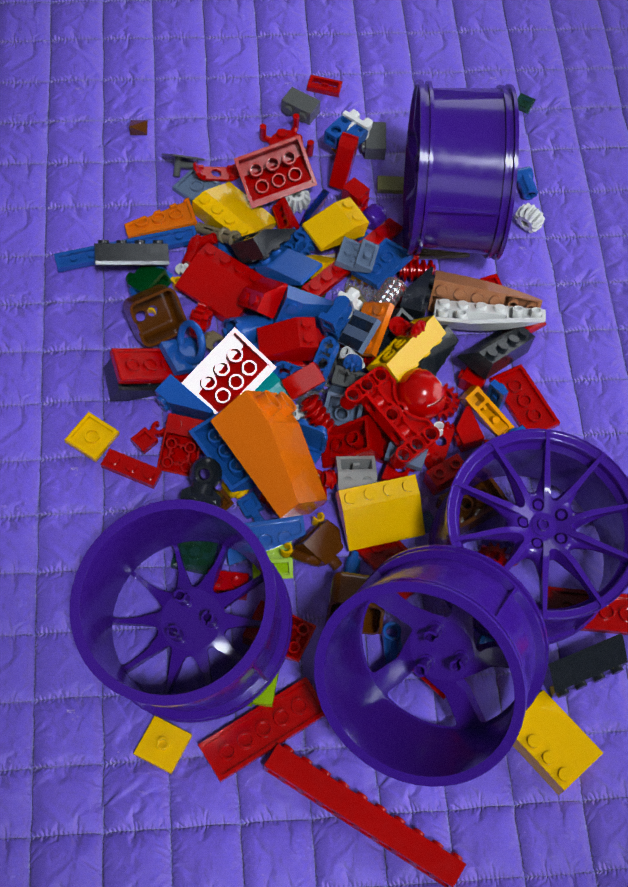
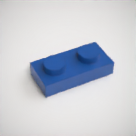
M494 379L489 384L486 395L501 410L509 391L505 385Z

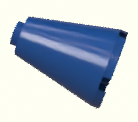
M261 314L229 317L223 321V324L226 323L225 328H223V335L226 337L236 328L253 344L258 342L257 328L273 324L274 319Z

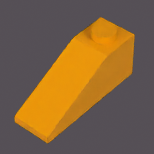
M471 386L458 398L465 407L470 406L474 416L496 437L508 433L514 428L512 423L479 386Z

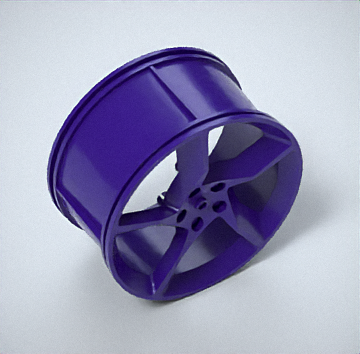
M422 79L416 80L410 106L404 167L402 231L403 246L407 249L405 255L411 256L412 253L420 255L422 249L479 254L485 259L499 260L501 258L511 226L519 159V108L516 90L512 84H506L505 86L497 85L496 88H433L431 81H426L424 84Z
M435 544L414 547L402 551L382 563L354 595L347 599L327 621L317 643L314 659V678L317 696L327 721L339 739L354 755L376 771L393 779L414 785L429 787L457 785L488 772L510 751L521 730L525 712L534 702L545 680L549 661V641L545 623L536 602L524 585L501 564L481 553L458 546ZM396 592H416L444 599L452 603L451 616L443 617L413 606ZM370 603L380 606L410 625L412 629L399 656L376 672H372L369 669L364 654L362 638L364 618ZM473 617L488 630L496 641L475 645ZM490 667L510 668L514 685V701L499 715L486 721L469 684L464 678ZM414 669L416 676H425L446 695L456 725L453 727L442 726L421 720L395 704L388 697V692L409 676Z

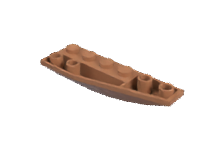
M436 270L427 311L434 313L436 299H449L450 301L465 300L471 303L484 302L486 304H503L505 306L519 305L524 308H541L542 300L492 282Z

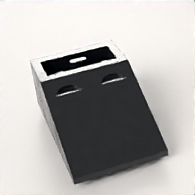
M263 229L239 237L230 246L241 263L248 262L250 264L259 258L264 260L269 257V253L280 248L281 243L291 239L290 235L296 230Z
M430 267L404 291L400 308L402 307L413 319L425 316L435 275L432 274L434 267Z

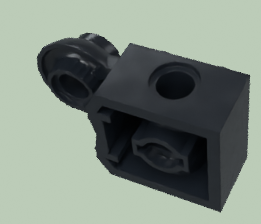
M210 457L197 459L190 468L192 486L182 489L180 499L201 501L222 508L224 495L215 488L222 478L220 464ZM203 468L208 469L210 472L208 479L201 477L200 472Z

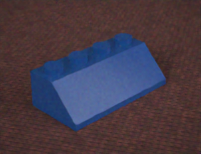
M218 413L189 430L190 435L204 455L215 459L220 464L222 469L221 479L231 492L248 490L256 486L211 423V420Z

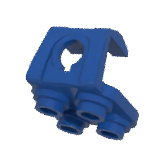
M300 418L297 421L300 424L315 465L321 454L326 450L328 441L327 429L321 425L316 427L310 426L307 420Z

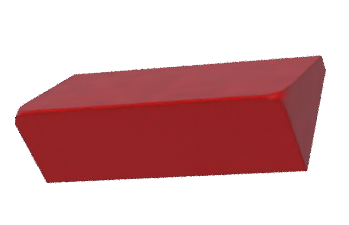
M311 362L281 380L292 400L326 381L315 362Z

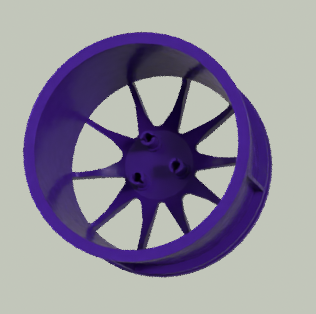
M540 428L522 429L502 434L481 445L462 464L452 482L449 494L445 497L435 514L430 528L428 545L439 544L463 547L464 543L477 540L512 542L513 551L504 567L510 570L515 564L524 559L533 561L539 576V610L545 623L549 644L562 641L583 629L594 619L600 610L615 601L628 587V477L607 454L577 436L561 431ZM507 476L516 505L473 488V486L490 478ZM519 476L539 479L536 491L534 493L528 492ZM551 485L564 492L557 498H552ZM470 495L494 508L505 519L506 525L461 536L459 514L463 496ZM573 499L585 512H574L572 510L571 503ZM592 522L600 541L577 532L576 529ZM571 550H593L603 553V577L598 592L577 560L570 553ZM550 560L556 561L580 582L589 595L588 600L565 608L547 609ZM444 600L448 607L452 610V603ZM473 617L474 630L481 635L495 640L488 630Z
M185 499L159 501L139 507L116 520L98 536L87 550L76 572L70 596L69 614L73 638L79 654L93 675L112 691L130 699L141 709L154 716L174 722L202 723L218 720L252 703L266 690L278 674L286 658L292 637V607L287 587L257 536L246 524L230 512L201 501ZM208 541L221 544L222 548L215 564L197 587H193L186 572L179 543ZM169 546L174 548L179 573L177 589L172 593L157 589L134 572L151 555ZM229 548L244 555L261 572L258 577L235 590L224 593L214 592L215 583L218 580ZM130 575L145 586L161 604L162 609L160 612L136 618H113L118 595ZM262 582H265V608L262 621L225 612L227 607ZM112 625L157 628L158 635L149 648L126 666H121L113 644ZM259 628L254 642L243 657L234 650L225 637V633L229 629ZM171 647L172 653L168 679L162 695L145 692L127 675L152 657ZM210 648H215L238 661L228 673L213 682L208 654ZM187 657H193L203 673L207 686L191 692L171 695L183 662Z

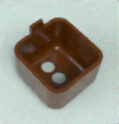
M158 284L130 296L123 302V309L135 338L148 347L155 346L177 336L180 325L187 320L177 293L172 288L163 284ZM150 306H156V315H148L147 310ZM138 311L145 312L146 317L143 321L136 319Z
M337 572L334 574L331 580L326 623L332 614L347 599L354 595L370 575L349 572ZM370 603L368 606L362 634L376 635L382 633L385 610L375 603Z

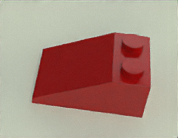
M295 317L259 327L256 330L258 350L269 361H313L319 348L315 317Z
M365 415L337 426L335 430L327 434V447L325 452L322 453L323 468L327 469L334 468L336 456H375V460L384 457L381 429L378 423L369 415Z

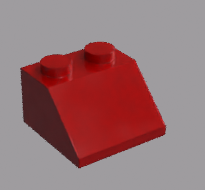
M264 277L245 286L237 304L255 313L274 319L288 284Z

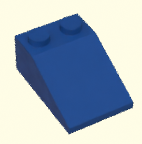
M278 248L275 251H271L269 257L260 260L254 266L256 272L264 277L288 285H303L322 267V263L290 248Z
M288 285L275 314L274 323L295 317H315L316 328H319L320 332L323 333L318 316L322 311L327 313L334 305V301Z
M171 374L155 390L156 399L159 402L158 405L165 412L169 410L171 413L207 420L214 415V411Z

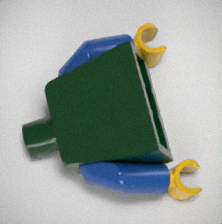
M160 265L152 267L141 266L135 273L129 272L126 275L130 296L158 284L168 287L171 282L172 288L179 291L175 288V284L180 277H173L171 272ZM149 307L147 313L156 315L155 309Z

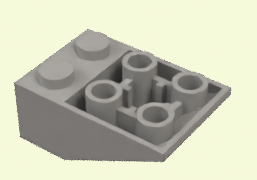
M336 456L334 466L335 474L337 475L336 492L377 482L375 456Z

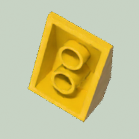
M351 197L334 202L304 222L302 227L318 249L324 251L341 245L344 236L352 240L363 237L369 221Z

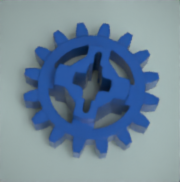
M299 227L298 230L290 235L291 239L280 244V248H290L305 256L311 255L310 251H315L313 246L315 243L302 227Z

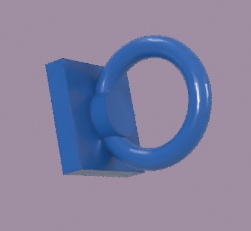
M186 320L182 322L178 329L177 339L163 341L158 347L174 376L191 373L204 360L206 340L199 324L193 320ZM188 327L192 328L196 333L199 347L192 337L185 338V332Z

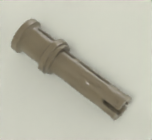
M198 222L195 226V230L199 234L208 235L214 232L220 243L231 245L234 242L233 239L236 241L241 237L240 232L236 230L230 231L226 227L217 228L202 222Z

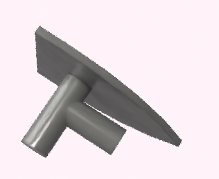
M162 153L165 156L175 157L173 176L180 177L181 168H193V162L182 161V158L205 161L203 158Z

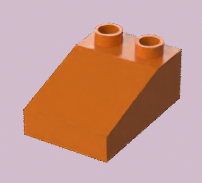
M245 390L211 420V423L280 519L311 514L327 501V497L300 424L292 414L297 409L295 403L282 391L277 394L268 390L264 392Z

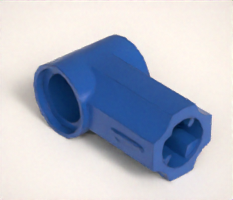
M530 166L518 168L517 184L523 199L531 200L538 194L533 181V170Z
M396 622L385 624L381 633L385 665L396 659L402 650L401 627ZM392 629L396 632V636L389 637L386 631Z

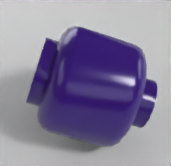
M371 204L362 212L369 221L367 229L375 230L387 219V212L380 204Z

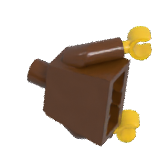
M319 512L317 518L315 516L312 517L311 522L314 527L294 546L296 549H292V545L287 542L284 544V547L289 551L280 549V554L285 558L292 555V558L313 567H321L328 564L332 570H336L342 565L341 560L337 557V554L343 549L340 529L329 520H324V514Z

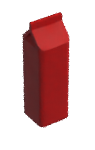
M342 132L329 186L342 190V187L349 182L359 143L358 136Z

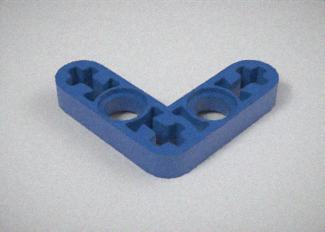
M325 337L321 341L313 360L317 365L322 359L327 360L326 367L320 368L326 381L339 351V343L333 337ZM327 344H333V348L328 349L326 346ZM279 361L275 364L276 368L273 372L283 380L303 367ZM280 369H287L288 371H290V375L286 372L281 373ZM326 381L312 390H321L325 386Z

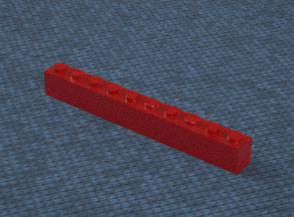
M277 744L264 764V771L442 886H455L466 866L460 855L455 852L449 853L445 851L441 843L434 839L432 841L424 837L425 834L415 827L411 829L406 826V822L399 816L394 815L392 817L386 813L387 810L382 805L370 803L367 801L368 797L359 791L353 792L349 789L350 786L340 779L338 781L330 777L331 774L323 768L317 769L312 765L313 762L305 756L300 758L295 755V751L288 745L284 744L281 746Z

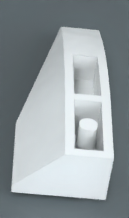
M436 299L434 317L440 325H448L450 329L492 331L525 327L545 322L546 310L539 307L524 308L519 305L505 306L503 304L492 305L484 302L471 303L465 300L450 301L449 299Z

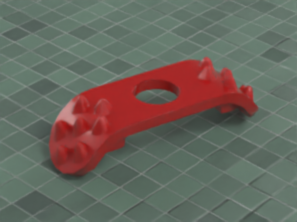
M197 162L193 163L195 175L204 181H234L240 177L235 164L228 165L227 167H207L198 165ZM217 171L221 176L216 177L211 172Z
M397 316L389 321L388 327L395 336L411 339L413 337L417 338V335L425 331L426 322L419 320L415 324L409 323L404 318Z
M443 420L440 421L444 423L443 435L440 437L445 438L447 443L444 446H439L435 442L428 449L425 458V465L428 469L445 461L456 426L453 423L450 424L449 421L446 423Z

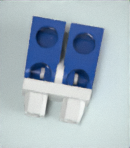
M355 109L350 112L345 110L325 130L323 142L336 150L342 132H346L359 137V146L369 137L373 120L368 117L364 120L359 119L360 114Z
M352 287L346 293L340 291L327 313L322 311L318 316L325 337H333L338 341L355 309L360 311L363 307V302L358 299L360 292Z

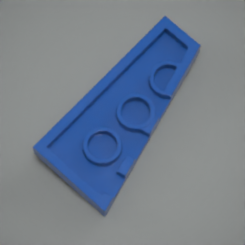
M303 515L244 523L257 536L265 551L306 535ZM229 548L227 553L229 566L248 559L238 551Z

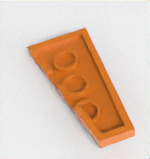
M186 198L183 200V203L178 205L174 203L169 205V208L164 211L159 209L149 217H140L124 224L129 239L192 225L196 226L197 220L190 200Z

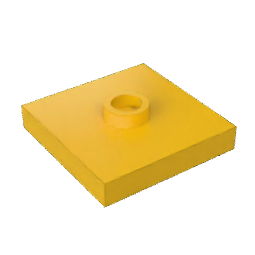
M88 412L64 440L65 443L94 462H97L120 433L106 422Z
M154 716L133 754L172 775L192 738V734Z

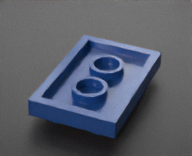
M385 238L379 244V250L371 273L351 271V275L377 290L414 258L413 253L411 256L405 255L407 249L388 238Z

